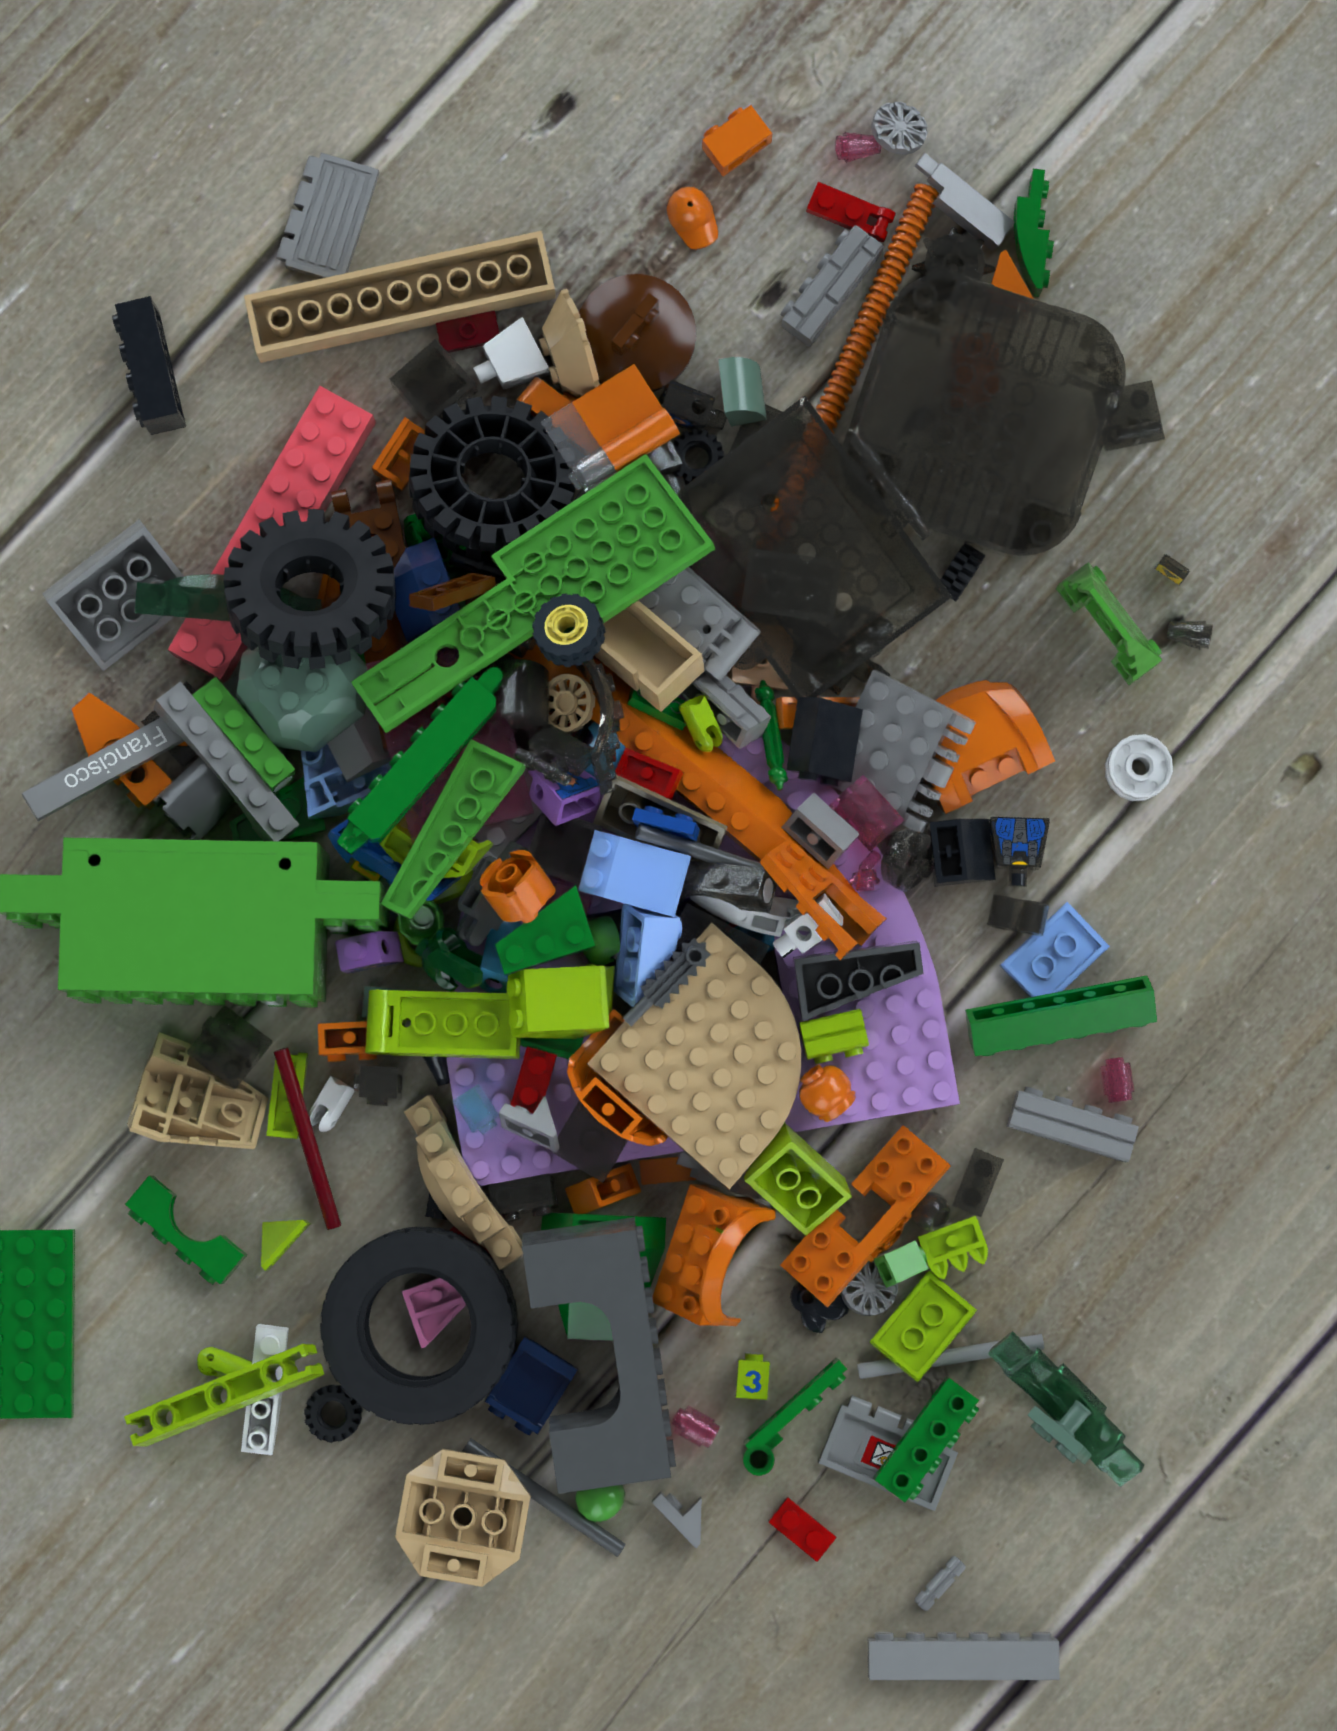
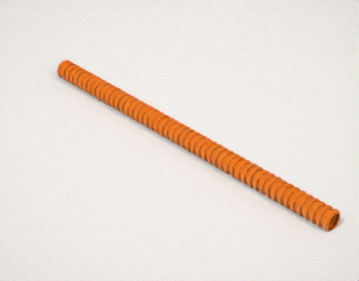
M916 184L914 187L915 192L910 196L912 201H908L906 205L908 209H905L903 212L904 218H900L899 224L901 226L896 227L895 232L897 234L892 236L891 240L893 243H889V251L884 254L885 260H882L880 263L882 268H879L876 272L878 277H874V285H871L869 288L870 294H866L865 300L867 302L862 303L861 308L863 311L858 312L857 316L859 319L854 321L855 328H851V336H848L846 339L848 344L843 346L842 350L844 353H840V362H836V370H833L831 373L833 378L827 382L829 387L824 388L825 396L820 397L821 404L816 406L817 413H813V421H810L808 424L810 429L805 431L804 435L806 438L801 440L802 447H798V456L796 455L793 458L795 463L790 465L789 469L791 472L785 476L787 481L782 482L783 490L778 491L780 497L774 500L776 506L771 507L770 512L772 514L767 516L766 521L768 523L763 525L762 529L764 532L759 534L760 541H756V550L751 552L753 557L748 559L747 564L749 566L743 570L745 575L740 576L741 584L736 585L737 593L732 594L734 600L729 603L747 619L754 614L752 609L757 607L758 603L756 600L762 596L760 591H764L765 586L763 584L769 580L767 575L773 571L771 566L776 565L777 560L775 557L780 556L779 548L784 547L783 539L788 538L787 531H791V522L796 520L794 515L799 513L800 509L798 506L803 504L804 500L802 497L807 495L806 488H810V480L815 477L813 472L818 470L819 466L817 463L823 459L821 454H825L827 450L825 445L830 444L828 438L834 435L832 429L838 426L836 420H840L842 417L840 411L845 410L844 403H848V394H852V386H855L857 383L855 378L860 376L861 372L859 369H863L865 365L863 360H867V352H871L872 346L870 344L875 343L876 338L874 335L879 334L880 330L878 327L883 325L882 318H886V310L891 307L889 302L894 300L895 296L893 293L898 291L897 284H901V276L905 275V268L910 264L908 259H912L914 255L912 251L917 248L916 242H920L921 236L919 234L924 233V226L929 221L927 217H931V209L935 208V205L932 203L939 193L929 185Z

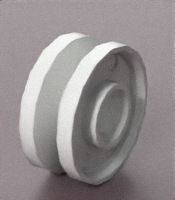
M1146 734L1132 735L1121 740L1110 751L1105 763V777L1110 788L1120 797L1130 801H1145L1156 796L1169 783L1173 772L1172 757L1167 747L1157 738ZM1133 761H1140L1145 765L1146 772L1144 775H1137L1133 772Z

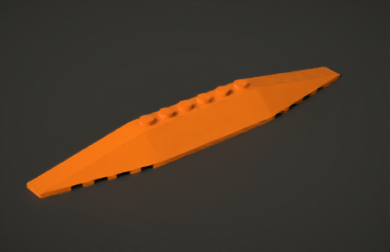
M533 636L507 653L545 685L561 674L577 675L587 681L593 689V695H595V708L593 707V715L589 722L599 724L626 748L683 771L684 773L676 792L706 817L728 826L726 835L758 862L767 853L789 839L791 842L798 844L807 855L859 896L834 864L827 869L781 828L793 813L778 796L720 748L713 746L711 752L699 750L693 741L687 725L683 730H679L629 706L627 702L631 686L603 662L593 657L590 661H585L579 666L565 667L564 665H555L553 661H548L543 653H541ZM570 680L567 681V686H568V688H569ZM578 683L577 690L581 687L580 683ZM557 684L555 687L556 690L559 692L560 688L559 684ZM586 693L580 699L586 698ZM584 705V706H579L580 708H582V709L585 711L586 705ZM824 891L822 894L825 893L844 917L841 927L858 945L862 946L870 935Z

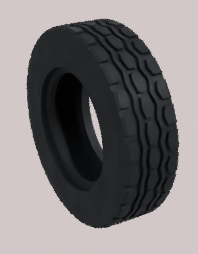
M420 1226L386 1233L366 1243L352 1254L331 1281L326 1298L323 1301L322 1323H320L325 1359L330 1365L329 1369L336 1382L339 1381L342 1385V1390L351 1399L353 1398L357 1401L356 1404L366 1411L375 1413V1416L408 1425H426L443 1422L465 1413L482 1401L497 1385L506 1371L513 1356L518 1334V1312L513 1290L508 1278L506 1279L504 1271L502 1269L499 1270L493 1258L490 1257L491 1255L480 1245H477L471 1239L461 1234L442 1228ZM409 1273L434 1275L448 1282L462 1296L470 1315L471 1334L464 1355L452 1368L432 1376H413L400 1372L390 1366L376 1350L370 1334V1312L379 1291L393 1278Z

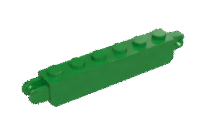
M493 666V668L487 669V672H484L477 681L471 677L467 683L464 681L454 688L451 693L453 699L446 706L442 703L437 707L430 717L433 721L426 729L420 727L410 739L412 745L405 753L400 750L390 761L389 765L392 768L383 777L379 774L368 787L371 792L363 800L359 797L349 807L347 811L350 814L347 818L348 825L337 840L341 848L350 855H353L368 841L371 843H381L467 746L470 739H473L496 713V697L494 694L503 684V671Z

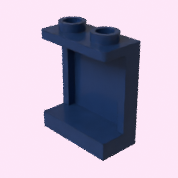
M525 1336L510 1360L503 1376L485 1400L490 1405L487 1410L501 1419H504L506 1415L517 1421L514 1427L529 1436L532 1432L539 1434L578 1368Z

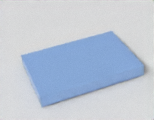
M1066 902L1000 966L1029 997L1061 992L1066 989L1110 946Z

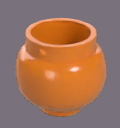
M818 1064L809 1069L800 1079L803 1083L799 1090L800 1101L811 1114L819 1116L820 1120L823 1119L825 1122L834 1120L844 1113L855 1101V1091H851L849 1078L836 1066L828 1065L822 1068Z

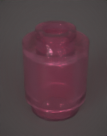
M1123 1057L1105 1059L1106 1065L1100 1066L1103 1093L1104 1096L1107 1095L1108 1103L1133 1100L1132 1092L1135 1089L1131 1062L1124 1063Z
M690 1405L685 1410L679 1408L671 1422L675 1426L673 1433L698 1447L703 1445L709 1448L720 1428L719 1425L714 1423L715 1419Z

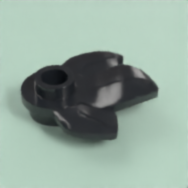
M800 1283L796 1284L791 1290V1304L800 1312L803 1325L810 1331L823 1333L826 1319H840L849 1312V1308L844 1303L840 1294L827 1308L812 1293H810V1301L804 1303L802 1296L805 1292L809 1291Z

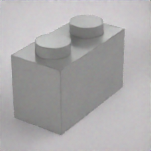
M815 793L809 796L781 827L827 869L834 864L860 835Z

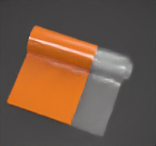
M635 364L541 421L542 426L572 471L568 474V477L576 490L582 488L585 493L644 454L651 453L680 435L673 419L667 410L661 406Z

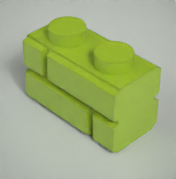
M861 1009L799 1022L806 1059H814L815 1065L833 1061L832 1055L844 1052L845 1058L864 1054L863 1048L869 1046Z

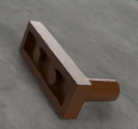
M470 573L409 594L410 607L435 611L464 600L465 605H468L496 586V579L492 576Z

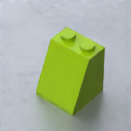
M605 966L523 969L508 975L507 994L510 1000L509 1025L512 1030V1037L577 1039L610 1028Z

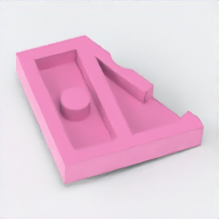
M441 1278L402 1291L421 1348L426 1347L466 1306L459 1292Z

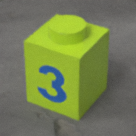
M745 1353V1359H738L736 1398L767 1400L770 1361L763 1360V1354Z

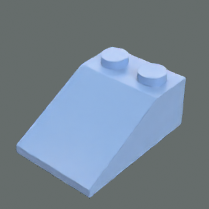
M595 830L578 891L675 917L691 856Z
M623 903L619 933L620 951L617 953L613 991L631 1007H634L644 996L640 986L646 984V979H655V970H664L663 960L669 961L673 955L672 951L675 952L677 949V941L682 935V923L677 915L671 917Z

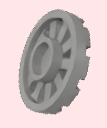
M903 102L884 104L877 110L871 123L872 133L876 141L884 149L900 155L911 154L919 150L928 134L927 123L924 117H921L920 112L915 107H909ZM892 141L897 142V145H893Z
M874 1260L872 1262L874 1263V1268L871 1273L869 1263L871 1262L868 1261L862 1268L863 1274L859 1271L855 1276L857 1280H851L841 1292L844 1303L853 1312L863 1316H874L883 1313L894 1303L898 1293V1284L887 1288L885 1285H881L883 1280L881 1276L878 1277L879 1271ZM855 1287V1291L847 1293L846 1288ZM880 1291L889 1292V1299H887ZM858 1296L861 1297L858 1305H855L853 1299ZM876 1298L882 1303L881 1308L877 1307ZM867 1300L869 1301L870 1310H865Z

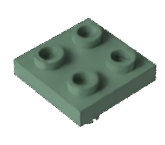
M1076 1400L1060 1421H1053L1035 1405L1028 1416L1034 1422L1030 1427L1048 1443L1053 1439L1058 1442L1055 1448L1073 1464L1078 1459L1085 1465L1091 1458L1092 1454L1075 1439L1074 1435L1085 1419L1091 1415L1092 1412Z

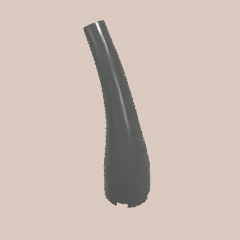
M200 757L152 800L156 807H159L162 803L164 804L162 809L166 812L164 814L166 819L184 837L191 833L190 840H201L217 824L235 801Z

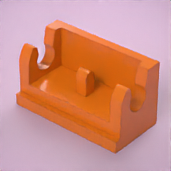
M404 417L372 466L374 474L383 480L391 479L392 485L403 491L409 482L410 461L414 443L419 433L425 435V430Z

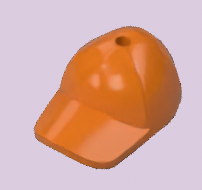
M684 187L674 192L668 200L666 210L668 219L688 248L693 250L702 249L713 244L718 238V229L713 207L703 191L695 187ZM692 203L693 206L689 207L687 204Z

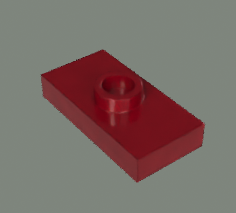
M495 310L436 323L442 354L484 346L485 343L499 334Z

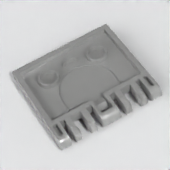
M873 670L856 705V708L863 709L852 782H839L838 787L834 788L899 821L909 829L923 834L928 821L909 810L911 809L928 818L931 817L933 810L914 799L918 791L926 797L938 801L942 794L922 782L925 779L938 787H946L954 767L937 759L935 755L937 753L952 762H957L960 755L954 750L942 746L941 743L946 736L957 744L966 745L968 737L949 728V726L951 725L965 733L971 734L976 722L877 670Z

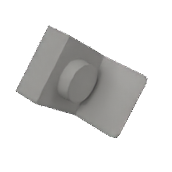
M543 1097L533 1115L521 1106L513 1107L507 1103L503 1105L499 1111L502 1128L554 1152L558 1151L557 1132L546 1097Z
M660 1492L652 1500V1503L697 1548L701 1540L702 1498L700 1497L682 1514L680 1509L683 1505L671 1493L665 1496Z

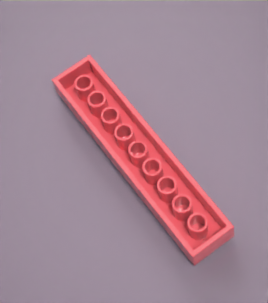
M319 386L170 644L168 651L173 656L213 678L217 677L222 683L229 680L242 654L247 649V646L241 641L240 633H235L227 611L223 579L225 567H229V555L234 547L241 549L240 539L249 530L260 536L259 523L271 517L274 518L279 526H283L282 513L298 510L301 522L307 521L308 509L324 510L325 513L332 501L331 492L337 491L376 424L373 414Z

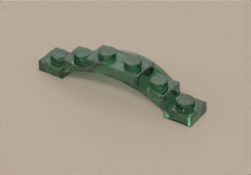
M189 575L170 579L161 584L137 582L135 613L230 622L224 592V575ZM281 588V601L287 606L300 611H317L322 609V599L302 598L288 589Z
M1013 1331L991 1347L988 1354L1002 1367L1004 1374L1023 1389L1055 1421H1060L1076 1400L1092 1412L1075 1431L1074 1435L1075 1439L1092 1454L1090 1460L1100 1471L1107 1473L1120 1487L1142 1472L1145 1464L1123 1443L1126 1435L1104 1414L1107 1407L1064 1363L1057 1367L1038 1347L1032 1351Z

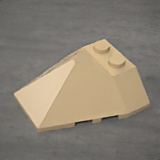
M159 1032L139 1082L127 1123L129 1131L159 1142L255 1149L268 1097L236 1076L233 1079L219 1069L220 1064L214 1060L208 1062L195 1053L196 1048L191 1044Z

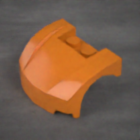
M976 681L952 689L935 700L976 722L971 734L965 733L951 725L949 726V728L968 737L966 745L957 744L946 736L941 743L942 746L952 749L960 755L957 762H952L937 753L935 755L937 759L954 767L945 788L931 783L932 788L942 794L939 801L936 800V802L945 814L972 802V795L1022 771L1029 775L1056 762L1042 728L1029 704L1013 685L1007 682Z
M613 1009L609 1014L610 1028L591 1034L569 1058L568 1077L580 1102L599 1123L631 1142L646 1146L663 1143L668 1136L587 1065L625 1021L623 1016Z

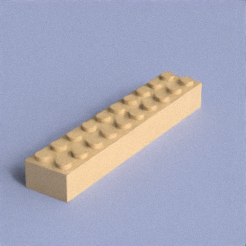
M542 231L244 295L254 346L260 363L432 326L438 322L493 310L496 312L556 298Z

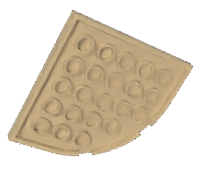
M711 922L696 939L698 943L706 942L705 950L711 954L705 959L706 967L697 966V976L688 975V985L679 984V994L670 993V1003H665L663 1009L653 1004L632 1027L624 1021L587 1065L724 1187L730 1190L773 1140L790 1113L800 1081L801 1045L794 1015L781 989L754 959Z

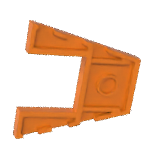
M789 839L767 853L759 862L783 892L789 890L799 901L796 908L802 915L808 913L819 925L815 931L823 941L829 938L838 948L835 955L839 960L846 956L858 943L814 900L825 891L869 935L887 919L807 855L798 844L791 842Z

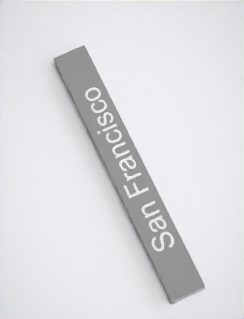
M237 675L224 682L223 686L240 704L236 698L239 678ZM160 717L24 791L22 797L39 822L183 743L184 740L175 732H172Z

